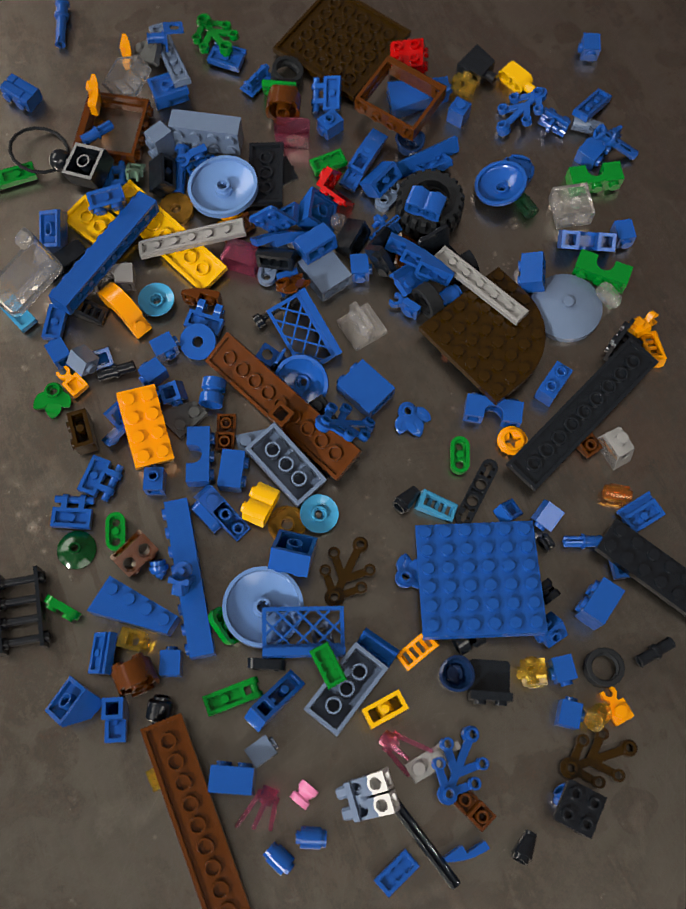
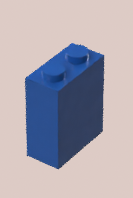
M362 359L359 363L355 362L346 375L343 374L338 378L336 391L365 417H372L394 396L395 387Z

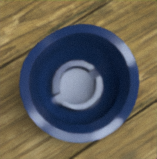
M420 131L416 138L411 141L397 133L395 141L399 152L405 156H411L420 152L425 144V134Z
M453 655L442 663L439 670V679L446 689L453 692H463L468 690L474 683L475 672L471 662L466 657Z

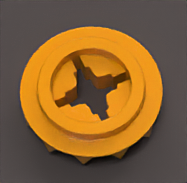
M515 426L503 428L497 437V445L500 447L501 452L507 453L508 456L515 455L528 442L525 432ZM510 436L513 440H518L515 442L514 447L511 443L507 442L509 441Z

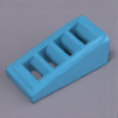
M423 489L417 498L414 509L452 523L459 505L429 490ZM425 498L428 499L426 505L423 504L424 501H425ZM432 501H435L434 507L431 508ZM440 504H443V506H442V508H441V511L439 512V511H438L439 505H440ZM447 506L450 507L448 515L445 514Z

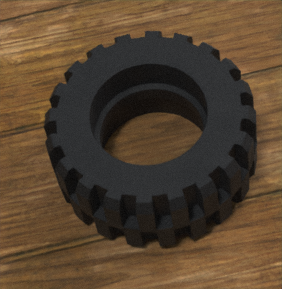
M425 169L423 172L422 170L416 171L415 175L410 174L407 176V180H403L397 192L396 215L398 214L400 217L399 224L402 228L406 227L405 231L407 233H413L414 237L419 238L435 231L436 228L442 227L445 224L450 227V232L456 229V226L461 221L465 196L461 185H458V181L454 177L450 178V174L446 172L445 174L441 173V170L431 171V169ZM413 185L424 186L429 191H438L447 197L445 208L438 222L410 214L404 210L406 200Z

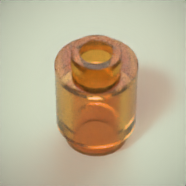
M613 483L604 485L602 491L603 500L621 505H627L628 502L632 501L633 491L630 490L629 486Z

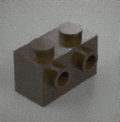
M83 408L66 413L68 419L66 426L68 432L72 435L70 442L73 450H76L80 456L98 451L99 448L91 416L87 410Z

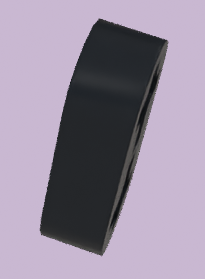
M248 658L247 669L285 672L286 660Z

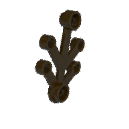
M364 537L354 539L352 544L353 552L345 568H343L339 557L340 550L337 547H331L328 550V556L332 559L339 578L335 586L330 575L331 567L327 564H323L320 567V575L324 578L327 587L325 602L328 606H341L344 598L366 593L367 584L363 581L358 582L355 587L343 590L346 583L365 576L372 577L376 572L373 564H367L363 569L352 572L360 554L365 553L368 549V541ZM362 541L364 546L358 547L357 542ZM336 550L338 554L337 556H332L330 552ZM368 567L373 568V573H367L366 569ZM328 568L329 572L327 574H323L322 569ZM363 585L365 590L359 591L357 587ZM337 594L338 599L335 601L332 600L331 595Z
M600 727L595 731V739L587 758L579 760L583 747L588 746L590 743V739L586 734H579L576 737V745L571 756L561 761L560 772L567 779L579 777L591 783L596 789H603L605 787V779L602 776H593L584 771L583 768L590 766L610 776L615 782H623L625 780V772L623 770L613 769L602 762L621 755L625 757L634 756L638 750L637 744L633 740L626 739L620 742L619 747L599 753L603 741L609 737V731L604 727ZM600 730L605 732L604 738L599 736ZM581 736L586 739L584 745L579 741ZM627 744L632 745L633 749L631 752L627 751ZM569 764L574 766L573 772L568 770ZM617 771L621 773L619 780L615 777ZM597 778L602 781V785L599 787L595 783Z

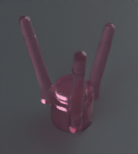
M386 730L380 737L378 744L383 747L382 750L390 756L400 770L409 777V772L392 753L395 751L406 761L409 760V757L398 748L400 744L398 739L429 753H432L433 749L399 734L396 730L393 733Z
M264 785L262 790L258 789L256 796L235 824V828L240 826L259 800L262 804L252 829H256L265 807H271L273 803L268 830L272 831L277 805L280 800L277 797L279 791L267 785Z

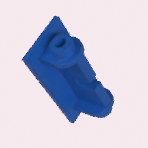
M268 64L260 65V68L247 81H244L240 90L253 98L262 89V79L271 80Z

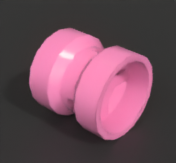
M302 779L299 783L298 791H293L289 797L306 810L310 805L309 800L315 798L319 792Z

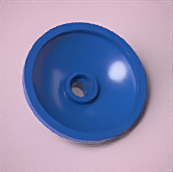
M503 160L491 163L477 175L474 184L475 193L481 202L490 206L511 204L519 199L526 190L527 174L521 165L513 161Z
M294 355L282 361L277 367L275 373L308 403L321 394L326 397L329 388L328 374L323 365L315 358L308 355ZM302 379L307 381L305 386L301 383Z

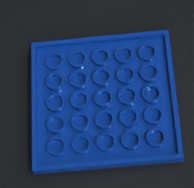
M533 520L415 525L423 640L543 636L548 634Z

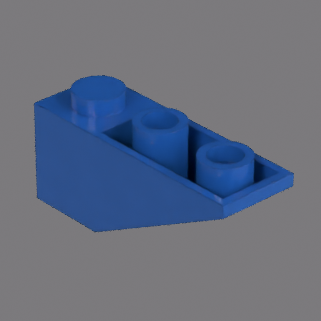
M617 126L609 131L616 132L617 137L621 138L622 134L620 132L623 126ZM592 136L587 138L577 150L574 161L581 166L586 165V168L592 171L595 166L598 167L601 164L604 154L608 155L612 146L607 147L601 140H596Z
M207 484L193 497L219 522L222 528L236 542L251 529L212 485Z

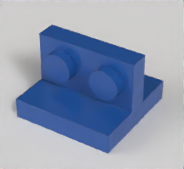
M168 72L147 79L157 110L189 101L188 94L190 93L187 85L175 88Z

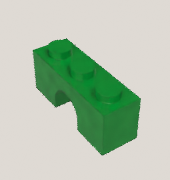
M620 161L603 163L599 170V176L591 175L587 171L586 165L569 167L565 176L569 195H581L589 192L598 193L604 190L614 191L620 189L625 179Z
M581 249L571 275L580 277L596 286L608 288L613 292L623 293L633 267L616 261L612 269L603 270L597 264L598 254Z

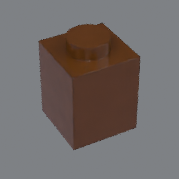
M279 400L269 411L267 417L283 430L295 417V412Z

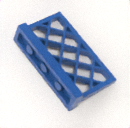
M305 287L266 310L292 356L296 354L307 355L304 354L307 343L317 346L315 356L311 357L321 360L320 363L322 365L342 354V350ZM295 298L301 304L299 311L288 309L290 301ZM277 309L285 310L283 321L275 319L272 312ZM288 311L298 314L296 324L285 322ZM300 315L309 317V327L298 325ZM284 324L295 327L292 337L284 335ZM297 327L308 330L305 340L295 338ZM310 331L319 334L318 344L307 341ZM294 340L304 342L302 353L293 350ZM319 347L327 348L330 356L325 359L318 358Z
M344 606L262 607V658H312L309 651L324 644L321 643L323 640L329 643L336 657H344L346 655ZM311 611H316L321 616L314 625L306 618ZM330 611H339L340 619L335 625L326 618ZM266 612H275L280 619L272 626L266 620ZM290 612H296L301 617L294 625L285 618ZM323 619L332 627L325 635L316 628ZM282 620L291 627L284 636L275 629ZM302 620L312 627L304 636L295 628ZM266 624L270 627V629L267 632ZM313 629L322 637L317 643H310L306 639ZM333 629L340 634V643H331L326 638ZM272 630L281 638L276 644H266V636ZM292 630L301 637L296 644H290L285 639Z

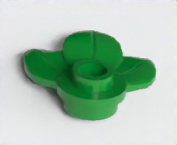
M49 383L45 387L44 392L39 393L35 397L33 408L35 410L45 408L47 415L54 419L60 415L62 407H71L72 401L70 395L64 392L63 387L59 383ZM57 390V393L52 395V392Z

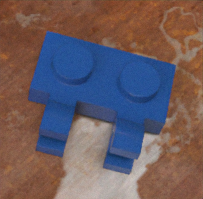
M199 298L196 309H189L183 325L186 328L191 324H205L214 331L216 338H219L225 320L222 319L225 313L224 306L216 303L213 314L209 315L205 313L208 308L207 301Z

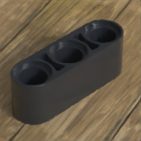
M76 239L43 260L39 264L38 270L49 283H55L73 268L77 260H80L85 254L87 246L81 239Z

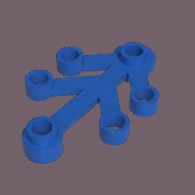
M536 87L531 93L522 95L513 92L509 95L510 103L514 105L499 104L497 109L500 115L515 112L508 119L497 123L498 135H508L511 132L510 125L522 114V125L524 127L530 126L533 122L531 105L536 103L533 107L534 114L537 116L544 113L543 101L546 100L547 89ZM527 100L526 102L516 104L519 101Z
M332 402L326 405L324 415H318L315 419V427L319 431L327 433L331 430L348 442H352L355 437L362 442H367L375 428V421L371 417H366L362 420H345L352 411V407L347 403L341 405L337 419H331L332 415L338 410L337 405Z
M466 726L461 730L463 744L457 759H455L452 750L454 747L452 738L444 737L439 742L451 773L449 779H447L444 771L446 767L445 759L442 757L432 759L431 765L436 771L440 784L437 790V797L444 805L454 804L461 793L481 788L482 782L478 777H470L467 782L456 785L459 777L476 770H486L489 767V761L485 757H478L474 762L464 765L472 743L479 739V731L475 726ZM471 730H472L473 733H474V737H473V738H471V736H470V731H471ZM445 740L449 742L448 748L444 745ZM437 760H440L441 766L439 768L436 765ZM481 760H483V762H484V766H483V767L480 766V761H481ZM473 780L476 781V787L472 786ZM447 790L451 793L449 798L446 796Z

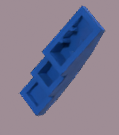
M283 230L252 237L250 240L251 244L257 247L269 243L270 246L275 248L287 244L288 247L295 249L294 239L308 231Z
M391 232L384 249L400 255L399 261L416 268L414 273L448 287L454 276V272L422 247Z

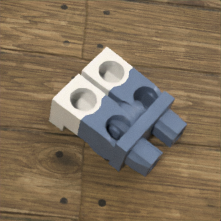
M388 767L350 779L335 789L339 800L347 798L349 806L342 808L344 820H354L355 823L361 820L393 814L401 808L395 789L389 790L394 787Z

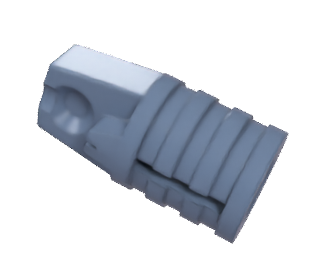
M574 116L570 130L593 134L596 127L604 123L592 118L584 122Z

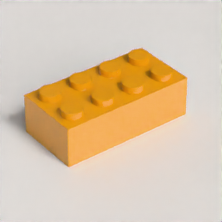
M155 384L117 392L116 398L135 470L174 461V454Z

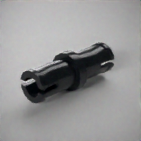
M133 360L119 365L112 364V367L97 370V376L100 382L114 377L120 378L121 375L136 372V366Z
M667 636L659 643L648 646L647 650L635 656V660L643 668L653 660L661 659L663 654L676 648V644L671 637Z

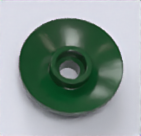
M72 531L66 534L60 540L57 547L59 561L69 569H82L88 566L94 560L97 553V545L94 538L84 531ZM78 545V550L72 551V547Z

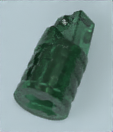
M525 192L519 199L514 201L527 220L533 218L539 212V208Z

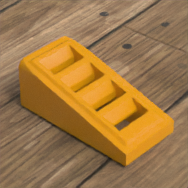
M650 331L639 337V340L643 342L641 346L658 361L653 368L663 367L667 357L657 331Z
M421 633L400 650L396 657L409 671L437 648L440 643L437 640H429L432 644L429 647L422 639ZM418 641L420 642V644H421V645L424 647V649L426 650L424 653H423V652L421 651V649L417 646L416 643H417ZM413 647L419 654V657L416 658L409 648ZM406 652L413 660L411 664L403 653Z

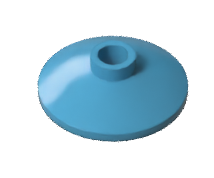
M151 283L145 286L138 295L140 309L149 316L164 315L174 305L173 291L163 283Z
M312 495L303 502L300 508L301 522L311 532H328L338 521V507L334 500L326 495ZM316 511L321 512L320 518L315 516Z

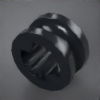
M543 533L542 537L536 538L537 544L546 553L550 551L549 548L553 549L555 547L553 539L547 533Z

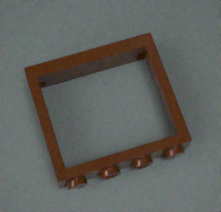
M388 55L355 97V110L360 114L368 116L374 122L386 126L387 129L395 131L403 138L413 141L445 99L447 86ZM388 74L434 98L414 126L367 102Z
M100 92L101 107L142 113L131 153L106 150L114 159V164H118L119 161H125V165L128 163H138V160L142 158V146H145L146 138L144 132L150 128L149 120L154 114V108L151 107L150 100ZM89 93L73 146L75 142L84 144L80 135L90 131L96 116L92 115L90 107H88Z

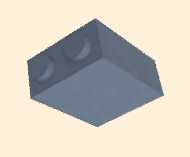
M333 250L309 265L302 258L297 262L299 273H303L305 280L311 281L310 287L322 302L352 283V274Z

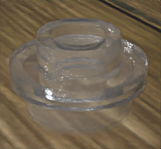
M340 213L334 214L331 217L332 228L335 231H340L347 220L346 217Z

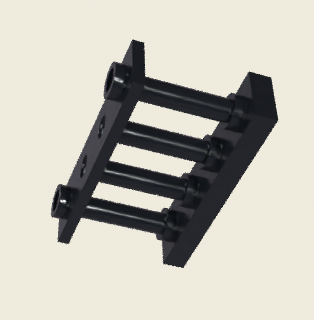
M37 565L33 566V575L5 579L0 575V657L8 656L11 647L40 642L41 647L45 649L50 648L49 642L52 641L51 631L48 630L46 607H44L46 605L44 602L46 574ZM34 582L35 594L9 599L4 597L6 587ZM36 602L37 614L10 619L6 617L5 609L8 607ZM38 622L39 634L12 639L7 636V629L11 626Z

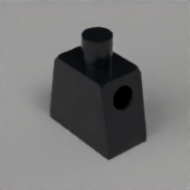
M476 44L457 64L456 76L476 86H480L485 80L493 84L498 78V74L493 72L495 60Z

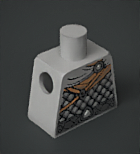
M619 426L597 438L603 447L600 451L613 471L630 462L635 448L622 427Z

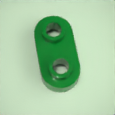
M457 436L452 439L450 444V469L453 473L462 475L468 471L470 466V444L465 437ZM460 445L463 449L458 450L456 446ZM460 463L463 467L458 468L456 464Z
M119 512L109 514L105 521L106 545L113 552L117 551L127 541V521ZM115 521H120L118 526H114ZM120 540L119 545H114V542Z
M49 594L44 599V602H46L44 607L54 613L56 610L63 612L61 617L70 622H73L74 619L78 621L82 615Z
M222 607L211 610L208 620L221 641L226 645H233L239 642L230 633L225 624Z

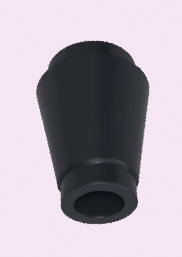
M411 486L395 497L392 503L393 507L401 514L408 512L420 495L418 488Z
M525 829L512 849V859L528 866L529 861L532 862L537 834Z

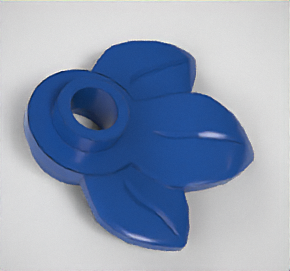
M404 402L398 407L399 416L395 421V428L399 434L408 430L411 434L420 437L424 430L423 423L430 421L431 415L423 407H415L411 402ZM405 408L410 409V414L405 413Z
M403 554L396 563L398 570L395 574L396 584L401 588L412 586L419 589L417 559L412 561L408 554ZM402 575L406 576L408 580H405Z

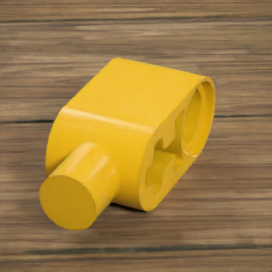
M510 61L498 72L500 81L514 92L519 94L523 91L531 93L536 88L532 84L533 78L531 74L514 61Z

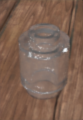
M603 282L596 288L597 297L608 309L616 308L620 305L622 296L612 284Z

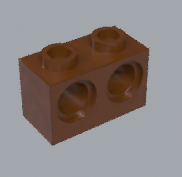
M138 530L109 558L128 577L138 574L142 569L141 566L146 561H151L159 549L143 532ZM146 543L147 549L144 552H139V546ZM131 557L132 563L129 566H124V560Z

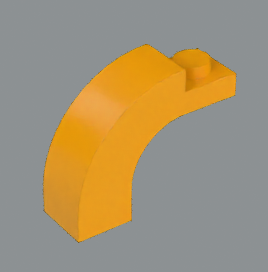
M109 282L96 292L104 304L122 319L137 339L152 329L138 306L114 282Z

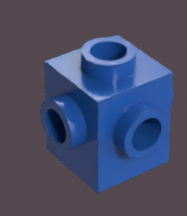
M552 611L546 614L548 634L534 636L538 643H543L548 648L568 636L563 620Z

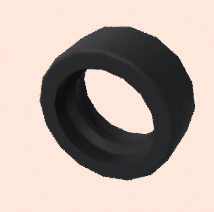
M292 56L278 57L272 64L271 79L296 82L298 87L303 78L304 68L302 63ZM283 67L290 68L295 71L297 76L291 79L284 78L278 73V69Z
M423 282L412 290L414 302L421 306V312L426 317L431 318L444 309V303L440 294L429 282Z
M603 647L597 648L586 656L583 663V671L591 684L600 688H608L622 680L625 673V664L619 653L613 649ZM598 656H607L615 664V674L609 680L599 679L593 673L592 663Z

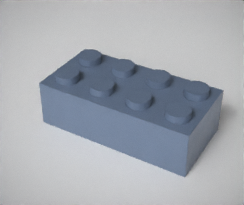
M179 109L171 110L168 128L172 131L175 146L177 144H186L192 149L204 143L207 152L241 156L244 141L241 117Z
M275 422L245 447L248 455L297 508L327 481Z
M356 642L339 663L347 680L329 690L324 682L304 708L305 712L336 737H338L388 670L386 665Z

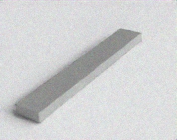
M242 217L138 241L140 257L143 260L247 235Z
M444 245L434 255L454 272L453 277L517 326L528 314V309Z

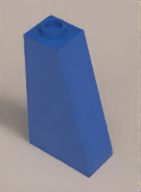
M448 76L432 78L447 86L445 99L442 103L448 102L449 95L452 94V84L449 83ZM403 81L387 82L389 111L391 115L398 119L426 110L434 99Z

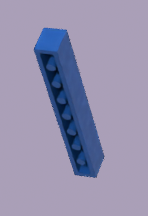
M141 191L130 199L126 207L120 210L119 215L109 223L106 230L97 237L93 245L87 248L80 260L75 262L73 268L51 290L48 296L54 306L70 316L159 213L157 200Z
M187 497L163 502L165 509H161L164 521L167 520L168 526L165 528V535L167 539H170L171 546H168V553L174 562V565H171L172 575L175 574V565L181 561H186L192 566L193 571L190 576H196L195 582L190 585L189 593H185V596H179L181 604L177 605L179 616H183L184 624H181L182 635L187 638V644H184L186 656H190L191 660L216 656L212 626L208 620L209 609L190 503Z

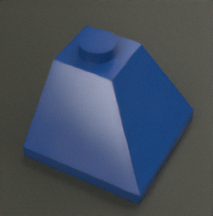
M312 186L299 203V220L296 225L303 230L309 231L324 222L334 233L338 204Z
M69 676L44 711L61 727H66L91 719L100 710L102 698L78 680Z

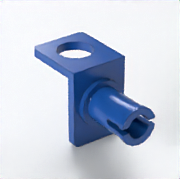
M182 21L162 22V32L146 33L148 44L163 43L166 52H169L167 35L183 34ZM178 26L179 29L173 30L170 27Z
M264 343L255 356L269 368L273 369L275 365L277 366L287 359L284 356L287 349L284 347L279 352L269 344ZM264 350L271 351L272 358L269 360L264 359L262 352Z

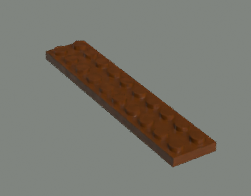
M227 332L205 360L206 363L266 417L279 400L295 412V417L282 431L336 481L341 479L363 452L356 444L346 441L331 430L327 433L319 431L315 427V419L318 415L322 414L231 333Z
M182 712L140 729L202 909H251L210 792H208V786Z

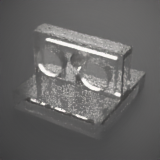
M356 301L351 303L349 313L337 320V324L356 351L387 334V329L368 303L361 307Z

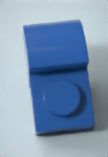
M124 697L102 698L101 720L105 721L104 743L127 742L129 722L127 699Z

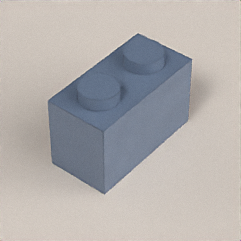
M161 120L144 132L145 143L149 148L148 153L152 159L161 152L170 157L176 153L172 131Z

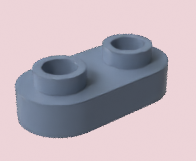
M396 182L380 198H375V208L378 211L387 212L396 204L397 192L401 184Z
M259 267L257 274L258 282L264 287L272 286L276 281L278 269Z

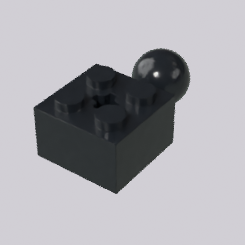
M75 142L70 154L63 149H56L49 156L50 166L55 171L61 172L72 184L95 190L103 187L114 162V159L104 148Z

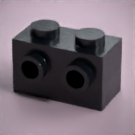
M161 152L149 161V192L164 198L176 189V159Z

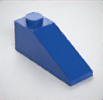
M292 670L288 671L250 707L244 717L245 720L259 733L306 683Z

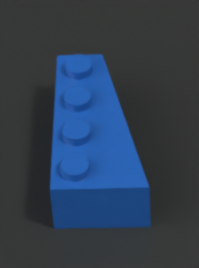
M111 576L108 577L87 609L92 615L168 637L172 636L181 621L174 613Z

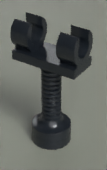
M286 294L285 298L281 297V302L293 294ZM297 298L290 302L289 307L297 305ZM277 309V310L273 311V312H272L273 316H274L275 314L279 313V312L282 311V310H281V309ZM267 312L262 315L257 313L252 316L259 329L266 325L265 321L270 318Z

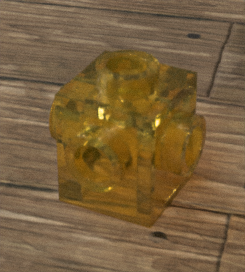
M467 71L463 73L458 72L451 80V89L455 90L454 94L461 98L464 95L472 98L479 81L473 79V74Z
M530 656L520 660V667H517L518 680H522L524 687L534 689L541 685H549L545 658Z

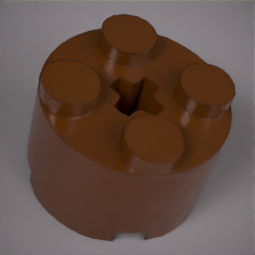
M272 85L267 96L266 116L268 119H273L277 125L288 126L293 124V121L298 120L300 117L301 95L298 92V88L288 85Z
M137 653L131 657V660L118 662L112 666L111 676L120 697L126 698V695L130 694L132 698L137 697L154 688L153 683L155 681L157 684L160 682L151 658L144 656L143 653Z

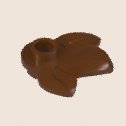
M300 273L290 278L283 277L278 279L275 288L277 292L293 294L304 287H308L311 281L302 279L303 273Z

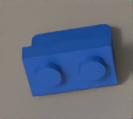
M121 183L86 193L90 205L88 210L93 215L102 216L112 209L120 211L127 205Z
M294 201L281 209L270 205L249 216V221L269 233L283 231L298 224L300 204Z

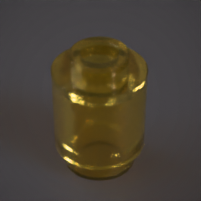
M605 703L595 704L584 716V723L587 728L594 732H600L612 718L611 708Z

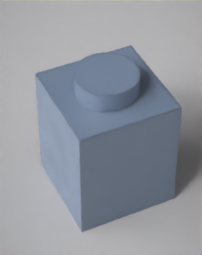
M84 344L70 350L66 364L83 377L93 374L97 370L100 358Z
M264 735L244 751L255 768L258 769L278 754L276 749L279 746L272 736L268 739Z

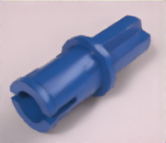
M108 120L97 127L93 126V129L80 135V138L84 144L88 145L97 139H102L101 136L113 130L114 125Z
M581 533L580 535L564 536L562 543L564 547H580L585 549V547H596L602 536Z

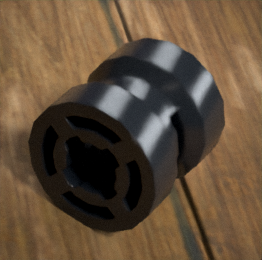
M550 578L541 582L545 606L561 594L558 589L553 587V582Z

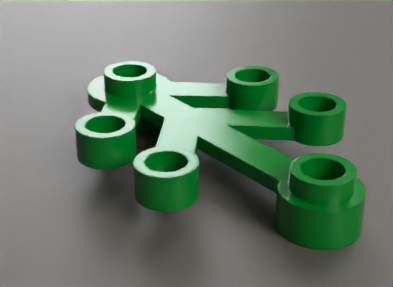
M206 13L198 15L196 20L198 28L195 34L192 35L193 43L199 44L200 52L206 54L210 51L209 44L213 38L219 46L220 53L224 57H229L233 52L232 43L224 41L220 36H227L231 41H237L239 39L238 31L232 30L230 21L212 20L210 15ZM206 29L207 34L204 40H202V34Z

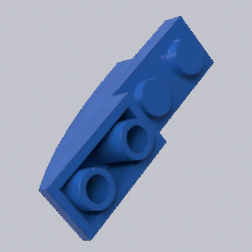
M374 128L369 132L349 162L348 168L339 182L340 186L355 193L359 183L388 138L387 135Z

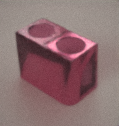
M276 117L274 122L275 141L284 142V148L309 149L310 120L307 118Z
M237 238L228 240L220 256V261L229 270L254 277L259 268L255 256L258 247Z

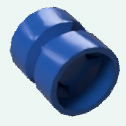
M217 376L203 377L201 385L203 391L200 392L199 405L208 409H221L224 402V395L222 394L226 391L227 381Z

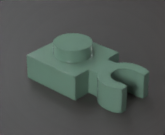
M127 164L125 168L126 180L129 181L131 178H135L136 181H140V177L144 176L145 164Z

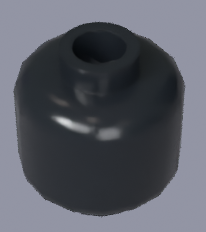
M155 694L153 698H150L147 704L146 719L154 724L173 716L175 704L170 699L171 697Z

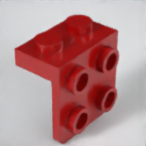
M424 38L391 42V57L413 69L416 68L417 71L426 75V72L429 70L428 61H426V58H429V49L425 47Z
M330 166L323 168L319 174L320 178L316 183L320 187L319 191L326 196L334 197L333 201L340 206L353 207L354 202L334 189L343 173Z

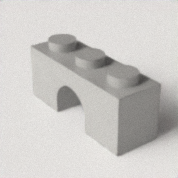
M121 262L114 264L90 294H97L96 292L100 290L101 284L106 280L115 281V284L123 291L136 290V271L133 263Z

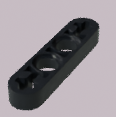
M486 459L481 464L456 512V524L472 522L498 471L496 461ZM488 465H491L492 470L489 472L488 476H483L486 471V467H488ZM476 481H484L486 488L478 489L475 484ZM470 496L475 497L478 501L477 505H469L467 498ZM466 509L471 510L467 515L469 520L461 521L459 515H463Z

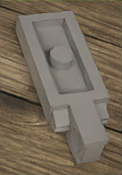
M457 740L454 741L453 753L462 748ZM439 744L404 765L414 784L436 772L431 765L433 758L442 757L445 759L446 765L448 764L444 751L440 748ZM440 760L436 762L438 768L441 766Z

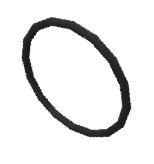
M33 126L23 128L13 135L9 141V155L17 166L30 173L47 174L56 171L54 169L44 171L32 170L23 166L15 159L12 153V143L20 134L31 130L50 132L63 141L66 151L70 153L66 139L58 132L47 127Z

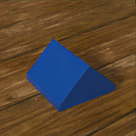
M60 209L39 211V247L63 248L68 245L67 212Z

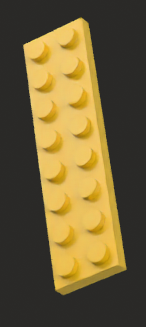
M131 180L122 186L127 204L139 191L145 193ZM158 205L159 213L139 236L145 240L185 231L186 229ZM114 209L111 210L117 216L119 215L120 211H114ZM204 246L161 255L195 288L209 289L228 270L227 266Z

